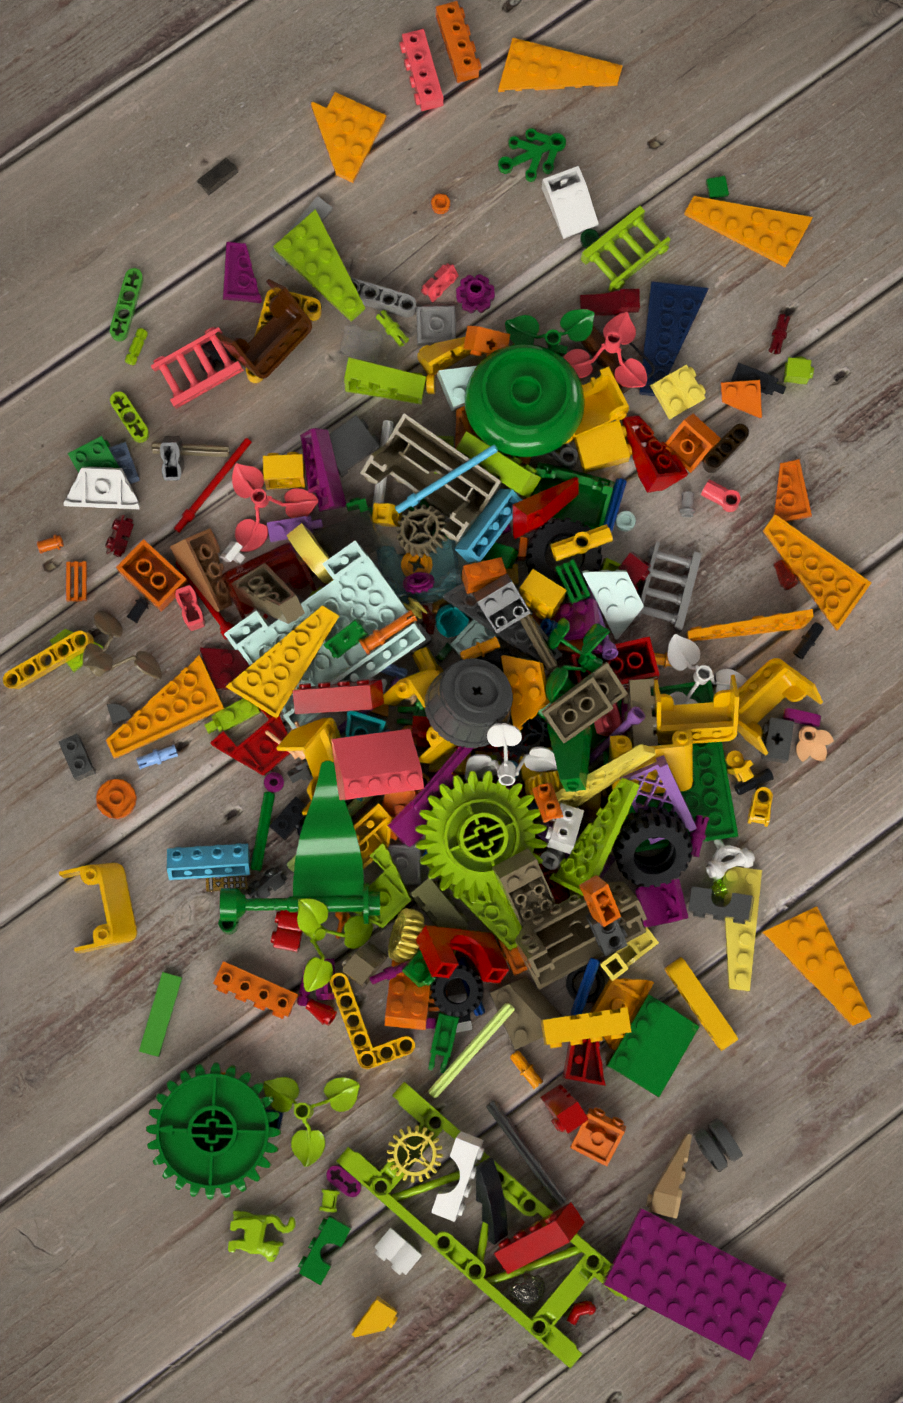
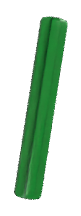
M264 792L250 867L254 871L262 870L275 794L272 792Z

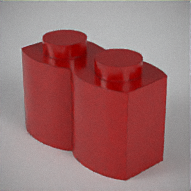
M277 911L275 923H278L277 931H273L271 936V943H274L273 947L275 949L299 952L303 931L300 930L297 923L298 912Z

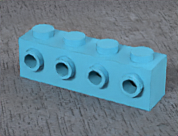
M499 489L454 548L466 562H481L513 519L512 504L522 501L514 490Z
M248 843L167 849L169 880L250 875Z

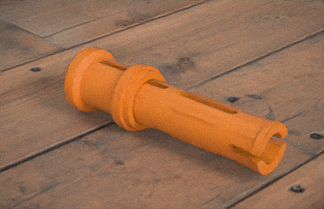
M410 609L380 630L375 629L365 639H359V642L367 655L371 654L370 651L379 645H384L386 643L385 640L417 621V618Z

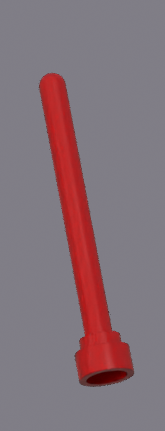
M176 561V566L220 625V634L227 640L224 633L234 627V624L226 622L221 613L212 607Z

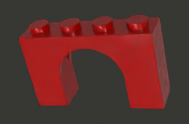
M425 925L416 938L430 974L433 977L449 978L458 966V961L452 949L466 954L474 962L483 982L500 983L509 971V967L493 933Z

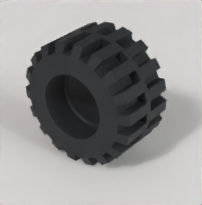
M458 965L449 978L436 977L431 987V995L440 1011L450 1016L459 1017L470 1014L479 1007L483 999L484 987L482 979H480L477 972L470 967ZM455 978L465 980L470 988L468 998L461 1003L452 1002L446 995L447 984Z

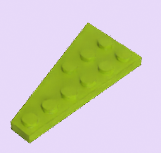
M623 777L608 796L609 802L604 809L600 808L598 810L596 820L593 824L589 823L575 842L570 856L561 861V868L557 874L553 873L549 879L583 896L579 885L595 875L599 877L621 826L628 815L630 806L637 795L639 784Z

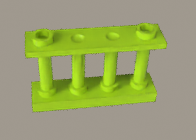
M641 206L582 252L581 261L585 265L590 261L594 262L611 280L609 292H613L615 289L617 291L626 284V280L658 254L663 255L669 249L668 246L671 239L667 237L662 242L643 222L645 210ZM633 226L638 227L655 246L648 253L629 234V230ZM617 239H624L641 259L632 265L614 245ZM609 250L626 271L617 277L600 258L602 251Z

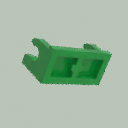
M495 542L481 561L502 557L505 569H512L519 551Z
M355 619L323 645L326 649H329L333 658L338 659L359 643V639H364L369 634L358 619Z

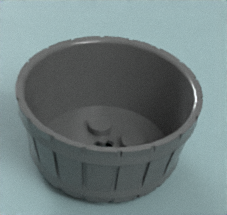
M465 659L455 662L433 680L425 695V712L431 726L442 738L457 746L478 748L489 745L490 743L487 739L489 728L497 723L508 724L513 701L511 685L506 675L497 666L485 660ZM472 687H480L482 695L477 694L475 696Z

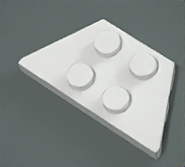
M82 467L64 501V506L140 509V503L122 468Z

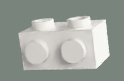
M561 803L560 808L563 817L551 820L554 823L552 827L548 828L545 838L549 839L547 847L570 854L575 845L584 810Z

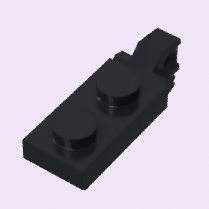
M739 362L731 381L760 380L761 393L766 395H773L774 391L784 394L786 386L777 383L779 379L775 376Z

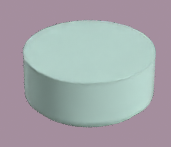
M629 511L620 512L616 518L617 528L624 532L632 530L636 522L635 516Z

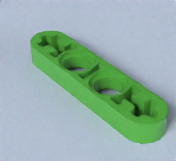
M137 268L129 269L123 280L110 325V334L115 341H124L130 330L143 284L142 273ZM134 274H137V277L139 279L134 280V287H132V280L130 277H133ZM131 291L134 293V298L126 300L124 299V294ZM126 309L129 311V316L121 318L119 317V312ZM120 322L122 323L121 329L123 333H119V336H117L115 330L118 331Z

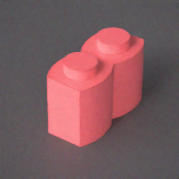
M188 585L177 589L175 593L176 600L182 610V617L188 629L194 631L205 627V618L193 588Z

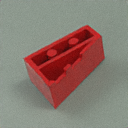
M590 1038L582 1039L583 1044L570 1045L569 1041L563 1079L606 1086L599 1041L591 1042Z

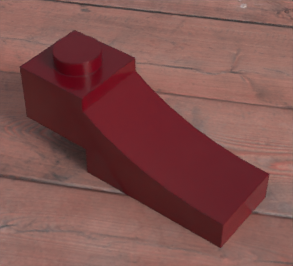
M620 289L619 291L580 295V309L593 311L595 313L594 316L619 315V313L624 312L639 313L640 289Z

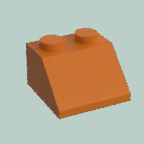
M693 413L683 420L665 444L667 445L666 449L672 455L676 454L684 467L692 473L721 438Z

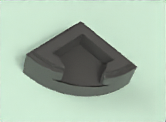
M107 704L112 724L132 718L125 707L118 704Z

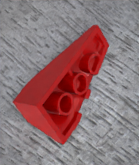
M630 416L622 419L627 433V440L632 449V457L638 477L647 493L663 491L687 477L688 472L680 458L676 454L672 455L666 449L667 445L664 441L661 443L654 436V431L640 416Z

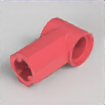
M710 479L701 493L703 497L722 506L727 512L736 511L741 500L740 494L737 491L729 490ZM733 498L736 503L729 504L726 499Z

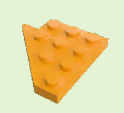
M335 92L327 108L315 102H311V108L336 176L354 183L386 120V115Z

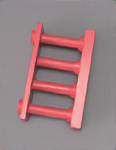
M215 327L209 328L202 337L166 357L161 356L153 361L152 369L155 372L161 370L174 393V398L170 399L176 409L244 371L238 361H231L221 341L215 335L217 332L223 334L219 327L216 329ZM212 341L225 364L224 369L219 372L213 369L201 348L203 344ZM193 350L208 374L207 379L202 382L197 380L184 355ZM175 360L179 362L191 384L190 388L186 391L180 390L167 367L168 364Z

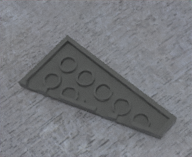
M464 583L443 595L444 600L530 659L543 663L520 620L496 634L473 593H466ZM532 617L533 621L535 622L538 630L540 631L543 639L547 644L548 636L545 634V632L541 629V627ZM557 648L550 649L556 662L562 659V654Z

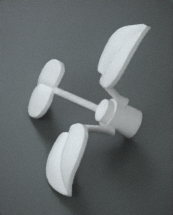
M674 634L667 649L670 665L678 671L686 669L687 666L689 669L695 670L693 679L696 682L687 697L682 692L670 694L674 705L697 703L695 700L690 699V697L699 685H704L709 680H711L713 685H717L716 693L721 690H730L731 675H735L738 689L747 681L743 675L731 669L719 670L715 675V681L709 666H692L700 659V649L693 641Z
M497 723L489 728L487 739L494 747H504V762L499 765L497 760H492L488 755H473L467 760L465 779H467L470 771H475L477 779L482 778L486 771H491L492 776L498 773L499 782L502 785L509 786L514 784L515 775H519V771L524 763L528 769L539 772L557 770V766L551 749L533 747L528 755L525 754L516 768L513 762L508 761L507 745H517L522 738L521 731L513 725Z

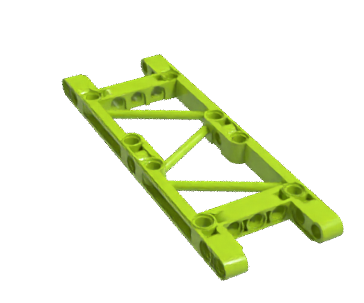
M405 1082L392 1094L399 1102V1105L420 1123L418 1132L422 1133L424 1127L427 1128L425 1133L427 1136L431 1131L434 1132V1135L431 1137L432 1141L442 1130L448 1133L454 1140L461 1132ZM432 1117L440 1118L441 1125L439 1128L433 1129L430 1127L429 1121ZM411 1136L406 1142L411 1146H417L424 1138ZM429 1142L423 1149L422 1154L430 1146ZM421 1145L416 1150L410 1149L408 1146H406V1148L410 1150L409 1153L411 1154L409 1155L410 1159L407 1162H409L411 1159L415 1157L418 1159L421 1156V1154L418 1153L421 1152L420 1148L423 1145ZM349 1146L336 1161L566 1366L570 1369L583 1354L576 1348L575 1343L554 1325L594 1277L603 1283L612 1265L580 1235L576 1234L570 1241L575 1245L571 1248L532 1261L509 1274L504 1271L484 1278L486 1268L483 1263L488 1241V1224L482 1222L477 1255L475 1256L449 1232L440 1231L437 1234L433 1233L398 1202L459 1180L460 1171L391 1195L389 1194L404 1176L403 1172L396 1176V1172L399 1170L398 1167L394 1170L390 1169L395 1162H387L379 1171L359 1152L353 1151ZM402 1146L397 1151V1157L401 1165L408 1155ZM484 1152L481 1160L478 1161L481 1163L490 1156ZM494 1161L497 1172L503 1174L501 1186L504 1198L526 1216H534L538 1213L543 1218L553 1213ZM415 1162L411 1163L407 1167V1170H409ZM384 1181L387 1184V1189L384 1192H378L375 1189L376 1182ZM528 1199L533 1200L535 1203L532 1211L524 1209V1202ZM442 1236H446L450 1240L449 1245L445 1248H441L438 1245V1239ZM583 1252L573 1270L567 1276H564L559 1287L553 1293H550L545 1304L540 1309H537L530 1318L493 1286L496 1283ZM591 1255L597 1256L598 1259L597 1264L593 1267L587 1264V1259ZM474 1264L481 1267L480 1274L476 1276L471 1275L469 1272V1268ZM607 1287L612 1293L620 1296L625 1301L629 1299L625 1295ZM538 1320L544 1322V1328L539 1332L533 1330V1324Z

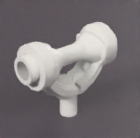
M721 839L714 840L717 850L712 860L708 862L706 870L710 878L719 880L728 869L735 866L752 867L755 857L753 852L747 848L740 849L731 845L725 846ZM726 856L735 857L734 859L728 860L726 862H721L722 859Z

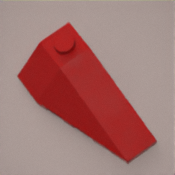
M574 477L512 504L513 537L517 539L539 528L579 495V478Z

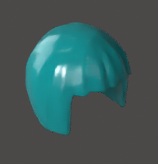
M452 604L444 605L437 611L436 627L446 638L459 635L469 624L468 615Z

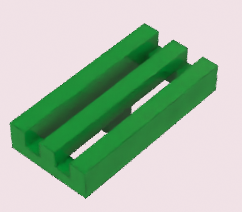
M574 559L555 567L564 589L567 590L566 593L571 604L590 597V593ZM570 566L572 567L575 576L583 590V595H581V592L573 578V575L569 569ZM565 569L577 598H574L561 570Z

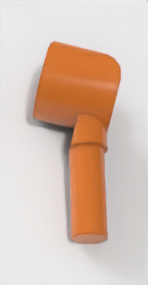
M335 912V916L339 920L337 932L342 933L344 924L351 916L348 912Z

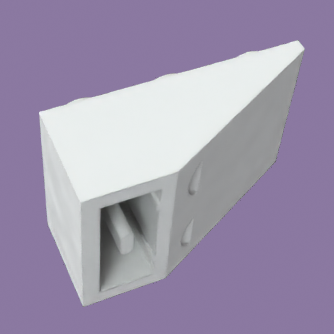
M579 166L543 179L542 191L563 239L583 232L586 229L599 226L589 191Z

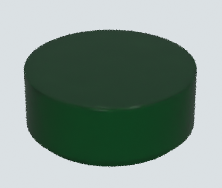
M594 229L584 230L580 237L581 245L587 249L600 238L599 233Z
M447 642L435 658L442 662L453 649L452 646Z

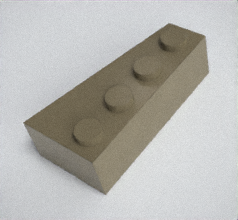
M265 563L231 583L241 602L287 624L296 621L305 614L296 594Z
M654 679L629 680L626 688L628 694L623 697V703L627 704L628 710L625 712V720L627 719V713L634 706L639 707L645 713V719L640 724L632 725L629 731L626 732V737L631 740L632 748L639 744L658 746V736L654 735V731L657 729L656 716L652 714L655 710V696L651 695Z
M368 942L355 952L353 956L348 955L341 964L344 967L342 971L362 988H365L370 982V977L376 974L388 958V955L371 942Z

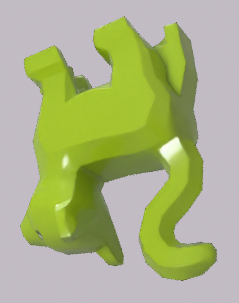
M234 1210L230 1230L237 1231L239 1228L245 1230L244 1239L229 1241L228 1251L235 1252L236 1249H241L250 1254H261L268 1262H274L279 1254L280 1247L284 1243L275 1240L264 1241L267 1224L273 1223L278 1231L289 1233L295 1228V1218L290 1217L288 1224L284 1225L280 1218L273 1214L259 1215L247 1211Z

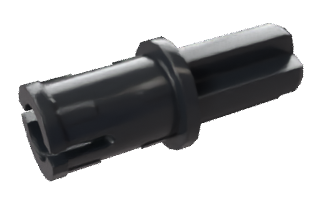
M815 622L806 635L801 637L802 640L793 651V654L803 660L809 649L815 646V641L824 630V627Z
M767 768L754 775L748 781H741L735 784V792L738 795H742L754 788L757 790L760 785L774 780L772 772Z

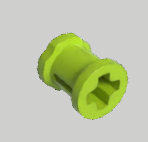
M322 1189L323 1198L319 1210L337 1212L336 1202L340 1191Z

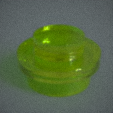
M722 879L713 880L714 885L711 886L713 892L717 897L725 898V895L729 892Z

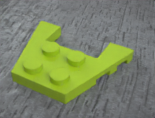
M383 842L370 857L384 872L369 886V891H380V916H369V921L381 928H384L412 900L392 856ZM354 912L363 916V912Z

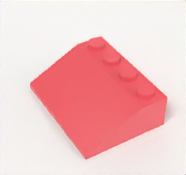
M410 729L331 739L339 800L424 789L422 769Z

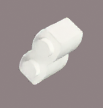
M392 1227L375 1246L377 1249L375 1254L383 1261L388 1259L393 1264L391 1268L399 1275L402 1272L406 1275L422 1256L415 1247Z

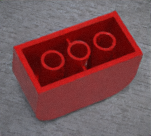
M650 636L615 644L618 655L612 660L603 659L601 653L594 654L603 660V664L605 662L609 664L625 690L629 680H657L660 675ZM578 653L571 655V666L581 667L578 663L580 657ZM572 670L575 684L577 685L592 672L586 670L584 673Z

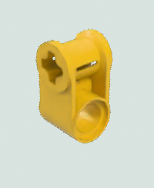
M761 787L753 792L747 817L748 824L753 822L764 824V827H768L773 798L769 788ZM760 791L765 792L767 795L765 802H761L758 799Z

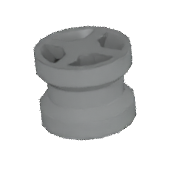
M547 847L546 851L540 856L543 860L542 865L550 870L556 869L565 858V852Z

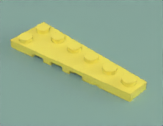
M639 744L629 752L587 775L586 790L566 792L564 788L555 793L559 805L563 803L577 808L655 756L654 748Z
M733 867L728 869L722 877L723 907L730 903L732 893L751 895L754 897L751 922L745 921V924L733 923V919L725 918L728 988L750 991L762 870Z

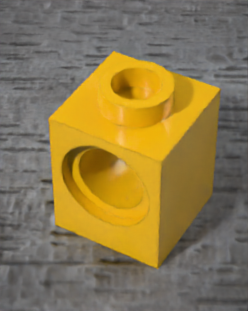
M374 503L371 523L384 527H401L398 521L402 520V512L398 513L395 509L396 505Z

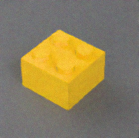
M288 452L287 455L268 453L267 456H263V477L266 489L305 488L303 454Z
M532 569L520 586L519 594L528 609L534 611L537 617L542 620L545 618L552 620L563 604L567 590Z

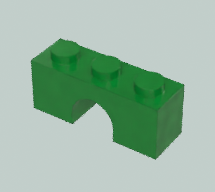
M329 1216L328 1220L323 1218L318 1228L321 1230L318 1238L313 1237L308 1246L311 1249L308 1257L303 1256L298 1265L301 1268L299 1274L321 1285L331 1267V1264L324 1261L321 1256L322 1247L329 1243L342 1247L352 1227L332 1216Z

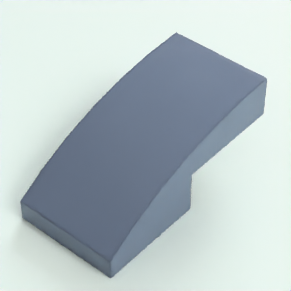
M126 442L110 447L112 455L119 467L123 469L129 483L132 484L140 481Z

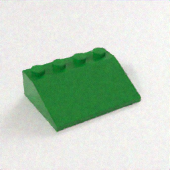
M648 994L630 1024L631 1032L624 1034V1038L620 1041L606 1066L659 1098L699 1026Z

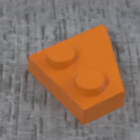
M760 380L721 382L723 403L762 418Z

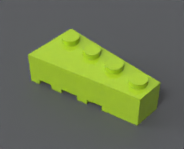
M348 357L344 377L345 392L422 405L426 376L417 372L410 373Z
M466 431L456 450L472 459L490 446L480 437ZM500 451L478 464L498 478L503 484L525 497L531 496L541 479L540 476L535 474L537 470L529 465H522L523 461L516 456L510 457Z

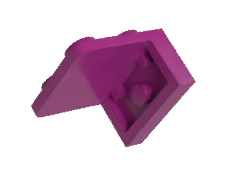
M680 879L671 880L672 882L667 885L662 883L659 887L650 885V887L642 886L636 888V896L647 918L643 921L644 927L668 924L689 918Z

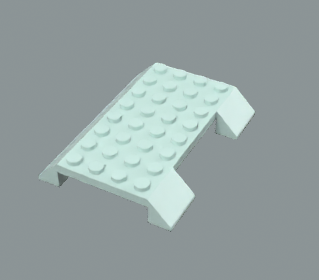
M355 540L322 563L333 578V581L300 603L305 614L300 616L299 619L289 624L278 619L270 624L256 610L225 632L224 635L234 649H238L251 666L322 605L340 615L324 643L355 619H358L368 634L371 635L373 630L384 628L407 613L408 610L368 554ZM413 622L385 640L386 643L384 645H379L370 651L371 654L367 655L359 642L337 659L333 658L329 649H326L322 644L299 684L311 683V686H318V683L322 682L337 684L339 681L357 682V680L371 679L425 641L426 638L417 623ZM293 693L282 710L284 718L292 729L297 728L295 721H298L300 726H303L321 714H295Z

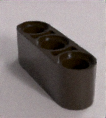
M736 424L710 450L703 461L705 471L708 473L717 472L745 443L749 436V429L746 425ZM735 432H741L744 437H736ZM727 445L731 451L725 452L721 446ZM715 459L717 461V465L713 466L709 464L708 460Z

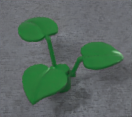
M585 309L567 312L560 320V326L564 332L552 329L546 334L537 335L539 323L534 317L529 315H521L506 320L505 328L506 332L510 334V340L514 344H534V338H544L546 345L556 352V347L561 342V336L568 334L569 339L575 342L586 340L592 332L595 313Z
M561 618L558 621L556 627L549 635L547 645L550 649H555L560 642L564 643L580 655L578 663L581 667L563 665L561 669L557 667L553 670L545 686L546 696L550 702H554L556 695L565 684L568 670H577L584 673L586 670L593 672L603 664V660L591 652L611 632L610 630L597 623L592 625L584 636V645L582 646V651H580L564 639L570 628L569 621L565 618Z

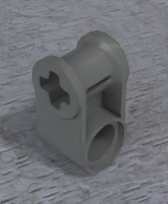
M569 443L547 453L563 468L572 469L577 463V451ZM570 455L573 457V460L566 461L563 457Z

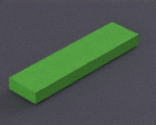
M162 972L139 1052L157 1057L160 1056L182 977Z

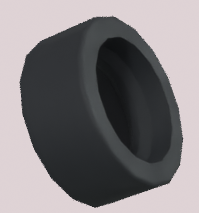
M588 964L569 973L566 979V988L573 1000H575L577 995L574 988V979L579 973L585 972ZM599 969L595 976L598 982L597 989L592 995L588 996L586 1003L596 1001L605 987V979Z

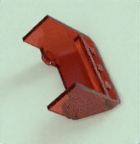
M291 543L274 548L226 571L222 575V580L242 620L246 618L244 614L251 613L254 608L239 600L231 583L264 563L286 585L291 584L293 588L301 589L309 584L313 591L317 590L305 562Z

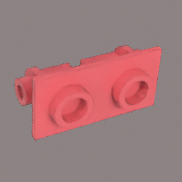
M443 264L434 274L437 280L430 278L422 286L421 292L425 296L428 294L432 303L459 276L453 264Z

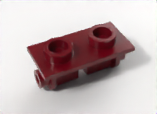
M125 515L114 519L111 527L113 529L112 536L108 537L105 544L107 548L106 554L114 551V556L121 557L125 553L128 541L122 539V536L130 537L134 526L132 519L126 518L123 520Z

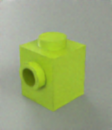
M802 356L788 357L785 363L783 382L806 385L809 379L813 378L814 367H811V360H807Z

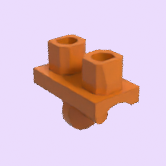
M545 783L532 788L543 823L563 817L552 783Z

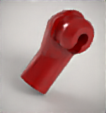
M587 1300L576 1303L566 1321L576 1326L580 1316L586 1314L593 1315L596 1311V1306Z

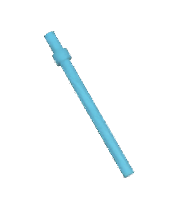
M492 445L418 493H412L407 497V500L395 506L396 511L401 513L410 506H416L420 503L421 499L498 452L497 447Z

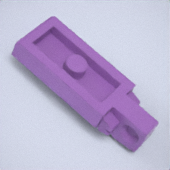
M305 515L267 522L270 542L288 539L286 535L301 523L314 534L313 529L323 527L322 519L311 520V516Z

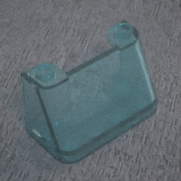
M447 538L446 542H441L443 548L439 546L436 548L437 553L430 552L433 563L430 574L433 575L435 583L433 588L428 589V592L423 591L421 594L419 592L412 594L411 592H406L405 588H403V580L406 576L401 569V561L405 554L397 555L396 549L389 545L376 547L379 571L401 602L409 605L407 598L410 597L416 599L420 604L432 603L442 599L444 594L461 584L457 551L454 549L456 547L455 540ZM420 559L416 563H411L414 566V572L417 568H423L420 565Z

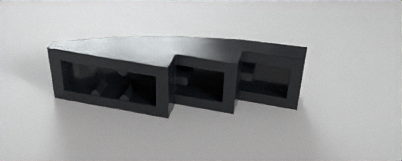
M489 1157L476 1166V1201L482 1204V1221L488 1224V1242L495 1245L508 1235V1224L500 1178L493 1158Z

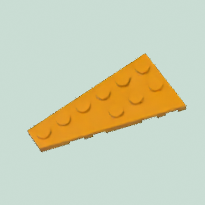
M813 609L785 614L777 613L768 617L762 615L754 616L752 620L723 625L715 624L706 628L701 626L692 627L687 631L686 639L695 642L804 629L814 617Z
M200 655L153 696L131 719L106 739L114 759L224 709Z

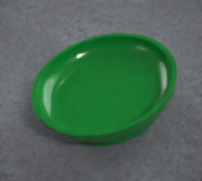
M514 344L492 352L476 366L466 386L464 403L470 425L490 447L495 445L498 451L504 454L518 457H534L558 449L574 435L582 421L585 398L579 376L566 359L542 346Z

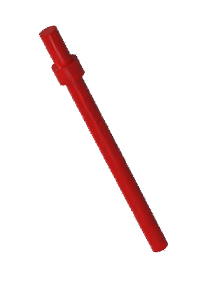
M248 438L244 439L191 507L183 512L182 518L173 528L176 532L180 533L186 524L195 518V513L252 443Z

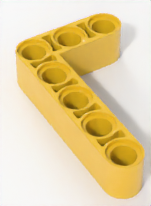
M272 289L266 294L255 335L269 322L265 318L268 315H272L269 310V303L276 295ZM290 292L311 321H316L321 317L322 309L318 299ZM312 306L318 308L315 312H310L308 309ZM246 368L247 378L250 382L259 383L263 380L250 374V371Z
M336 973L331 977L330 985L357 1061L363 1069L377 1067L409 1055L414 1051L415 1042L410 1036H401L373 1047L348 977L344 973ZM337 976H342L345 979V985L341 988L334 985L333 981ZM344 995L352 998L351 1006L344 1007L341 1005L340 1000ZM350 1015L358 1016V1025L350 1026L347 1022ZM358 1034L366 1037V1043L362 1046H358L354 1042V1038ZM407 1039L411 1041L412 1046L410 1050L403 1051L400 1048L402 1040ZM387 1046L392 1049L391 1057H382L380 1052L383 1047ZM364 1054L372 1055L373 1062L370 1065L362 1063L361 1058Z

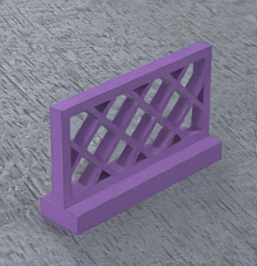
M664 755L656 758L657 762L623 776V778L628 780H639L640 786L632 802L636 813L639 808L649 810L650 806L648 804L651 798L660 800V803L656 810L662 808L664 802L673 804L671 812L675 813L676 811L677 817L681 818L686 829L689 832L697 829ZM657 770L658 775L655 780L646 778L649 772ZM644 782L653 784L650 792L640 790ZM657 786L666 789L663 796L654 794ZM638 794L647 797L644 805L635 802ZM653 837L649 838V841L653 844L665 838Z

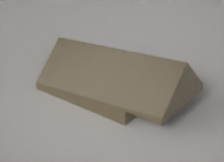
M605 662L544 709L542 713L560 740L566 743L613 709L612 705L628 693L609 664Z

